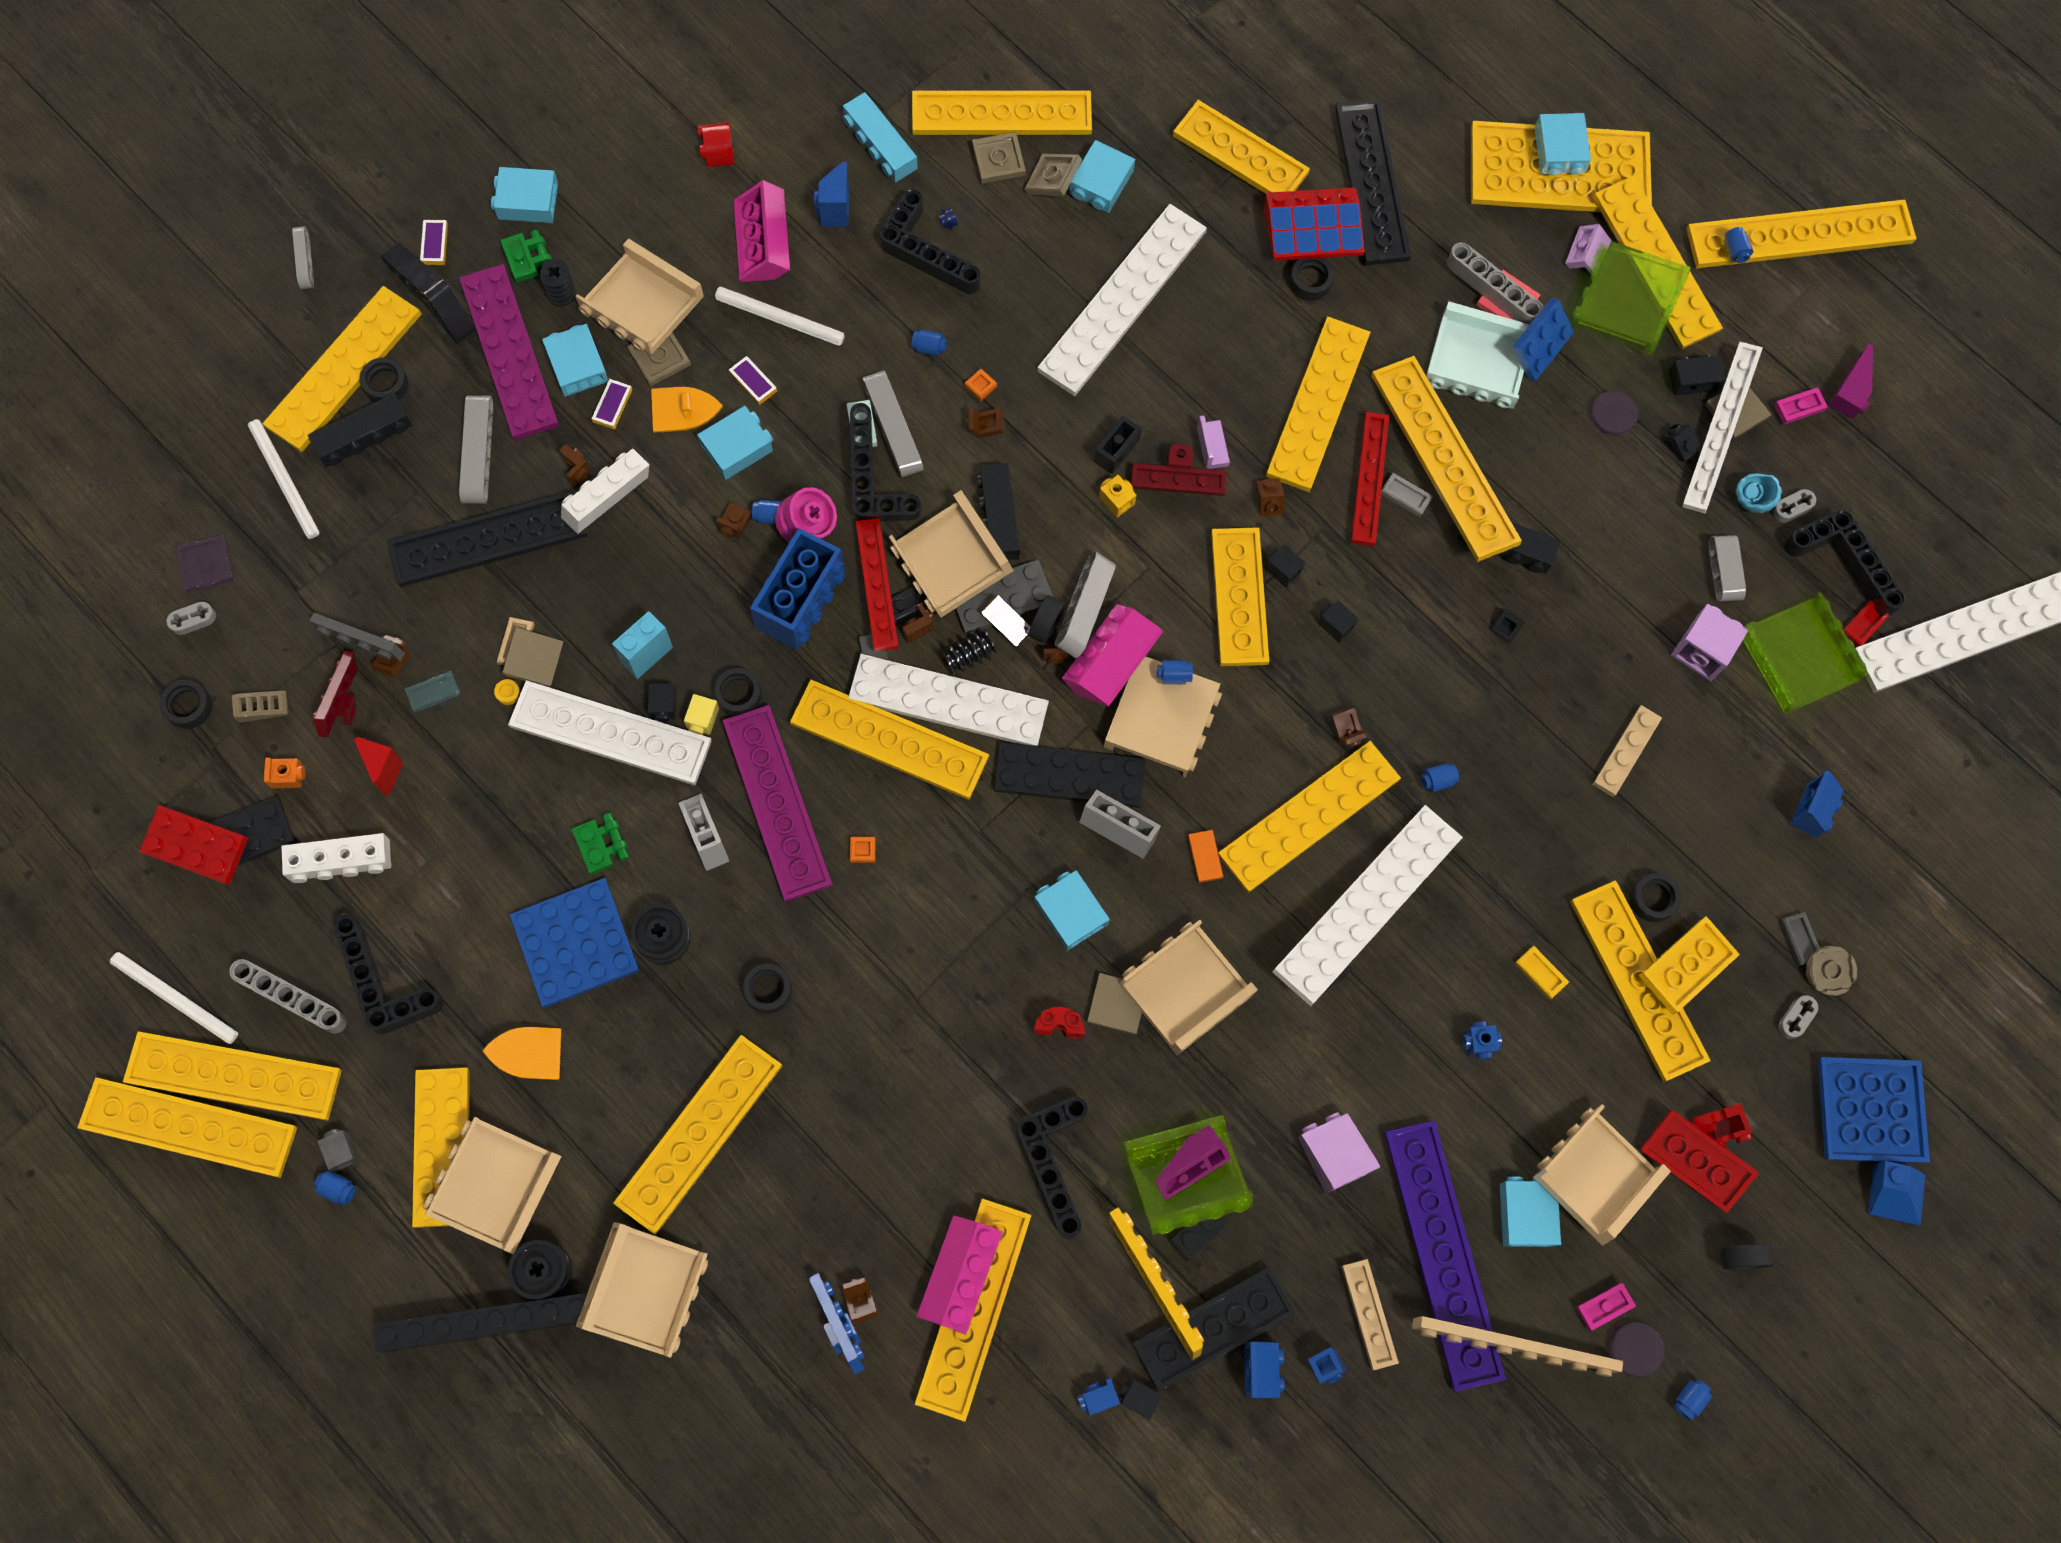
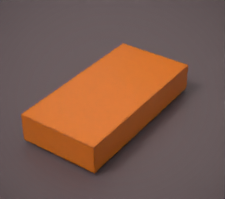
M1213 830L1188 834L1198 883L1222 879L1223 873Z

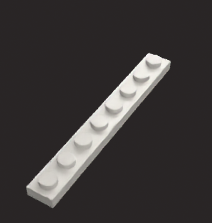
M1739 342L1687 491L1683 508L1706 514L1763 347Z

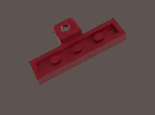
M1173 444L1168 455L1167 466L1133 463L1131 485L1133 489L1224 496L1227 471L1192 468V447L1190 445Z
M344 651L341 660L337 661L335 673L328 681V689L321 696L318 711L313 713L312 723L316 726L319 737L329 736L337 716H343L344 724L349 726L352 725L356 716L355 698L353 695H347L358 671L354 652Z

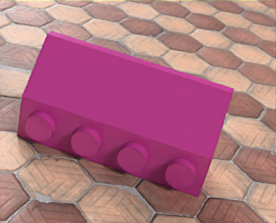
M762 180L734 199L739 281L742 282L775 280L790 271L784 189Z
M1116 604L1090 639L1082 654L1076 658L1062 679L1076 696L1109 707L1163 633V630L1136 610Z
M953 1215L916 1317L966 1335L1003 1231Z

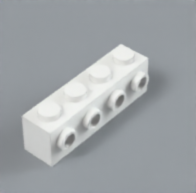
M631 449L628 453L620 454L613 465L604 467L594 480L586 481L580 487L579 492L575 495H569L563 500L561 518L579 534L646 480L649 473V464L634 449Z
M384 833L282 846L283 876L293 883H304L309 878L329 880L333 878V875L341 874L345 877L357 876L358 872L365 871L377 874L382 873L383 869L391 868L390 839Z

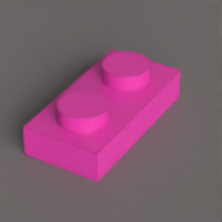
M1818 387L1776 401L1774 404L1783 425L1823 412L1828 408Z
M1619 1283L1577 1306L1576 1309L1588 1331H1592L1636 1307L1624 1284Z

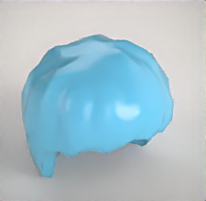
M1754 473L1742 478L1735 492L1737 501L1743 509L1752 513L1763 514L1766 511L1772 510L1781 499L1782 490L1778 479L1773 475Z

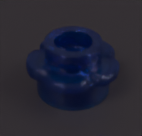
M951 208L942 209V215L939 216L944 229L948 227L950 230H953L952 227L958 225Z

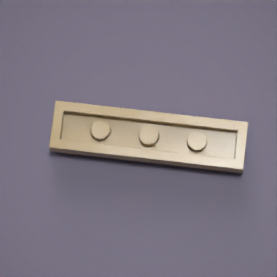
M1641 705L1592 785L1614 797L1662 717Z
M1368 1259L1341 1266L1372 1371L1399 1364Z

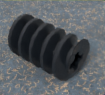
M550 259L544 262L540 277L548 300L555 306L568 305L573 301L576 294L568 266L560 259Z
M984 629L980 630V637L973 633L971 634V641L965 637L962 640L963 645L956 641L954 642V649L947 645L945 646V653L941 650L944 661L954 676L956 675V667H959L964 672L965 663L973 668L974 659L981 664L982 655H985L990 660V652L996 653L993 642Z

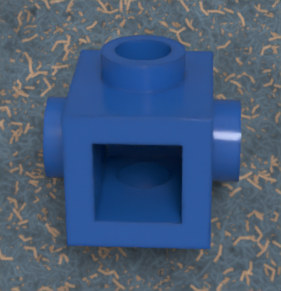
M1487 1022L1473 1023L1472 1027L1466 1030L1463 1035V1046L1467 1050V1057L1477 1056V1060L1492 1058V1055L1498 1052L1499 1047L1502 1045L1501 1034L1497 1032L1496 1025L1488 1026ZM1481 1036H1485V1043L1482 1041Z

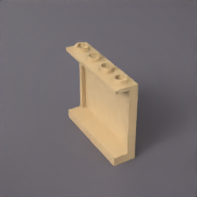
M628 239L623 244L625 250L623 257L585 298L578 294L575 297L579 305L578 309L583 315L593 317L603 328L612 329L622 340L627 339L639 351L644 350L652 355L704 295L699 282Z
M962 490L953 495L957 501L956 503L896 541L892 535L889 536L894 544L890 547L897 559L903 558L905 561L902 564L903 569L909 577L914 575L916 581L913 584L920 595L922 593L926 594L928 598L924 602L931 612L937 611L940 617L945 616L1014 571Z
M1145 656L1127 682L1105 739L1104 748L1112 751L1114 747L1123 749L1184 772L1183 777H1186L1189 770L1194 771L1198 760L1197 757H1194L1196 749H1202L1206 736L1202 735L1204 727L1210 728L1214 714L1210 713L1212 706L1217 707L1222 695V693L1218 692L1220 683L1193 674L1192 682H1186V685H1162V680H1157V665H1162V662Z
M1201 920L1197 921L1194 925L1192 922H1189L1180 929L1181 934L1177 938L1169 937L1160 945L1162 947L1160 951L1156 954L1151 951L1142 958L1143 964L1137 968L1133 965L1122 974L1124 978L1120 983L1123 990L1176 1055H1179L1245 1003L1258 990L1252 982L1248 985L1203 932L1200 928Z
M1603 1104L1595 1110L1590 1107L1580 1117L1583 1120L1580 1125L1576 1123L1567 1131L1566 1135L1568 1138L1566 1141L1562 1139L1552 1148L1554 1154L1551 1158L1546 1156L1537 1165L1540 1170L1534 1176L1602 1246L1613 1240L1671 1172L1664 1164L1655 1169L1599 1114L1605 1107Z
M474 1117L472 1122L469 1120L465 1122L460 1132V1135H463L464 1138L459 1146L454 1144L447 1158L452 1161L447 1170L442 1168L435 1182L439 1185L435 1195L430 1193L423 1205V1208L427 1209L425 1215L514 1254L561 1156Z
M614 1222L576 1327L671 1358L672 1353H675L679 1347L681 1328L688 1322L690 1315L688 1311L689 1305L698 1294L699 1286L697 1283L700 1275H703L708 1265L706 1258L708 1254Z

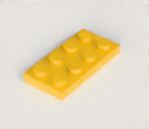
M1705 916L1643 971L1639 977L1670 1013L1674 1015L1740 954Z

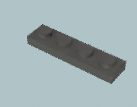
M313 613L309 620L316 627L315 631L322 636L328 638L330 635L335 636L339 642L349 645L351 642L364 652L369 653L371 650L377 652L376 654L385 660L390 661L393 658L401 661L405 654L402 649L391 641L317 613Z

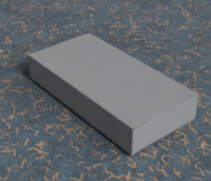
M1392 473L1381 490V495L1418 517H1421L1433 498L1429 493L1395 473Z

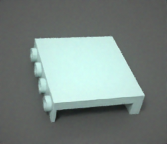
M1448 302L1443 313L1426 377L1433 388L1446 389L1457 395H1467L1481 402L1488 401L1502 408L1513 409L1519 399L1518 392L1524 369L1512 346L1530 324Z

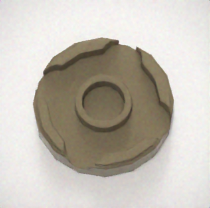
M1824 946L1811 954L1807 962L1806 975L1809 983L1816 991L1824 995L1837 996L1846 993L1851 984H1854L1857 978V965L1853 956L1848 954L1845 949L1836 946Z

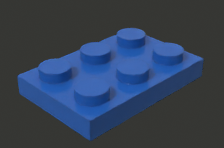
M1551 298L1512 346L1529 380L1536 381L1574 333L1559 299Z

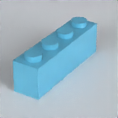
M865 92L843 105L844 116L842 118L845 125L855 131L858 141L866 145L873 160H878L887 177L890 176L896 183L917 170V156Z

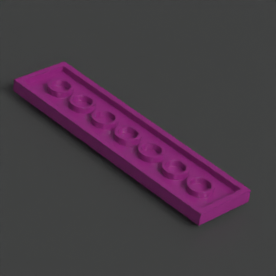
M504 264L459 277L514 441L559 427Z
M767 705L723 720L785 903L832 887V882L770 706Z

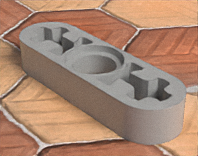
M306 226L295 227L292 229L297 281L301 290L314 288L309 233Z

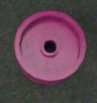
M814 487L803 488L782 500L775 514L776 527L780 535L788 543L798 528L821 539L832 532L837 520L836 507L831 498L824 491Z

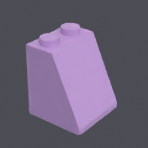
M1707 604L1699 612L1671 653V656L1711 682L1727 667L1748 630L1740 622L1724 615L1719 608Z
M1339 1112L1325 1118L1327 1123L1319 1127L1316 1123L1303 1128L1304 1134L1298 1137L1325 1194L1380 1168L1378 1161L1348 1113L1340 1116Z

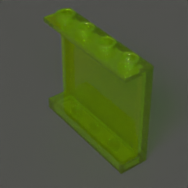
M1611 241L1608 249L1604 248L1601 253L1599 268L1595 267L1592 272L1590 281L1593 282L1591 286H1586L1581 298V300H1584L1582 305H1577L1572 317V319H1575L1574 329H1578L1579 325L1583 324L1645 345L1644 353L1653 355L1686 284L1690 267Z
M1821 592L1817 593L1812 599L1757 623L1753 621L1744 626L1748 632L1743 641L1785 715L1856 684L1868 675L1865 663L1858 657L1854 650L1853 642L1847 638L1842 629L1841 622L1834 616L1829 601L1823 597Z
M1223 1115L1124 1142L1125 1155L1152 1235L1158 1233L1166 1234L1175 1228L1182 1226L1191 1227L1200 1221L1207 1219L1216 1220L1225 1214L1232 1212L1240 1213L1253 1207V1193L1248 1191L1226 1132V1122ZM1210 1125L1224 1143L1231 1160L1165 1201L1155 1181L1186 1139Z

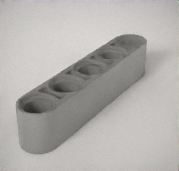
M1460 242L1453 246L1447 259V266L1451 271L1513 320L1526 324L1532 323L1543 309V305L1539 300L1466 243Z
M883 370L862 377L864 389L900 477L903 478L923 471L924 468L920 455L886 372Z
M467 395L465 399L459 496L462 504H486L488 501L493 424L492 396Z
M1096 551L1085 562L1055 640V646L1074 658H1078L1087 645L1116 567L1115 563Z
M237 960L231 965L230 976L239 984L329 1033L336 1034L345 1029L347 1025L346 1016L329 1004L247 960ZM245 968H249L248 976L241 978V972ZM271 979L270 987L266 990H263V983L266 980ZM293 991L292 999L284 1002L285 994ZM310 1003H315L313 1012L306 1014V1007ZM336 1014V1022L328 1026V1018Z

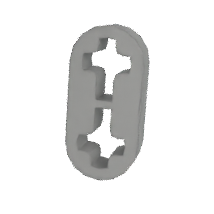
M1800 490L1781 499L1772 509V515L1778 522H1789L1810 511L1816 504V496L1810 490ZM1800 499H1802V500H1805V499H1806V500L1808 501L1807 504H1806V503H1802V504H1800V505L1797 504ZM1789 507L1791 508V510H1790L1788 513H1786V512L1782 513V512L1780 511L1781 508H1782V509H1787V508H1789Z
M198 602L173 611L168 615L166 622L167 626L175 634L183 635L212 624L215 621L216 612L208 603ZM202 610L206 611L205 618L200 617ZM179 618L183 620L180 627L176 625Z
M1811 996L1797 998L1779 1022L1778 1030L1780 1034L1787 1039L1801 1036L1817 1014V1001ZM1806 1002L1809 1011L1800 1015L1799 1013L1803 1009V1006L1800 1004ZM1797 1020L1794 1025V1029L1797 1031L1790 1032L1788 1024Z

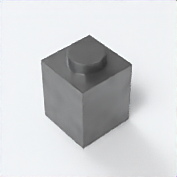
M339 1129L331 1130L324 1134L325 1138L317 1141L327 1168L330 1171L336 1173L360 1162L350 1134L346 1131H340Z

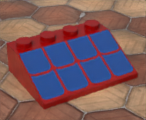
M1356 188L1266 193L1263 214L1273 261L1364 255L1360 203Z

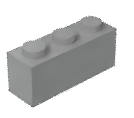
M1097 789L1085 805L1079 822L1144 859L1154 844L1161 827L1159 824Z

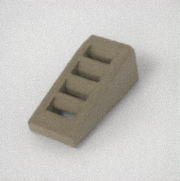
M286 691L232 695L233 716L239 723L289 715ZM274 699H278L279 709H275ZM266 700L268 702V710H264V701ZM253 702H257V711L253 709ZM243 704H246V711H244Z

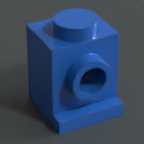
M1332 1347L1308 1359L1320 1384L1337 1382L1343 1377L1342 1374L1347 1371L1339 1353Z
M1111 1378L1104 1380L1105 1386L1102 1387L1100 1382L1085 1387L1087 1393L1077 1396L1082 1412L1087 1411L1088 1415H1093L1120 1404Z

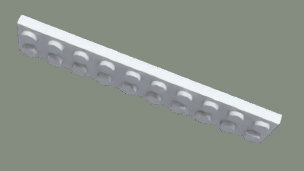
M1169 204L1041 362L1037 372L1073 396H1076L1203 237L1207 227Z
M2061 572L1859 646L1852 652L1873 693L2055 626L2061 623Z
M1425 805L1273 970V973L1307 1004L1312 1006L1463 837Z

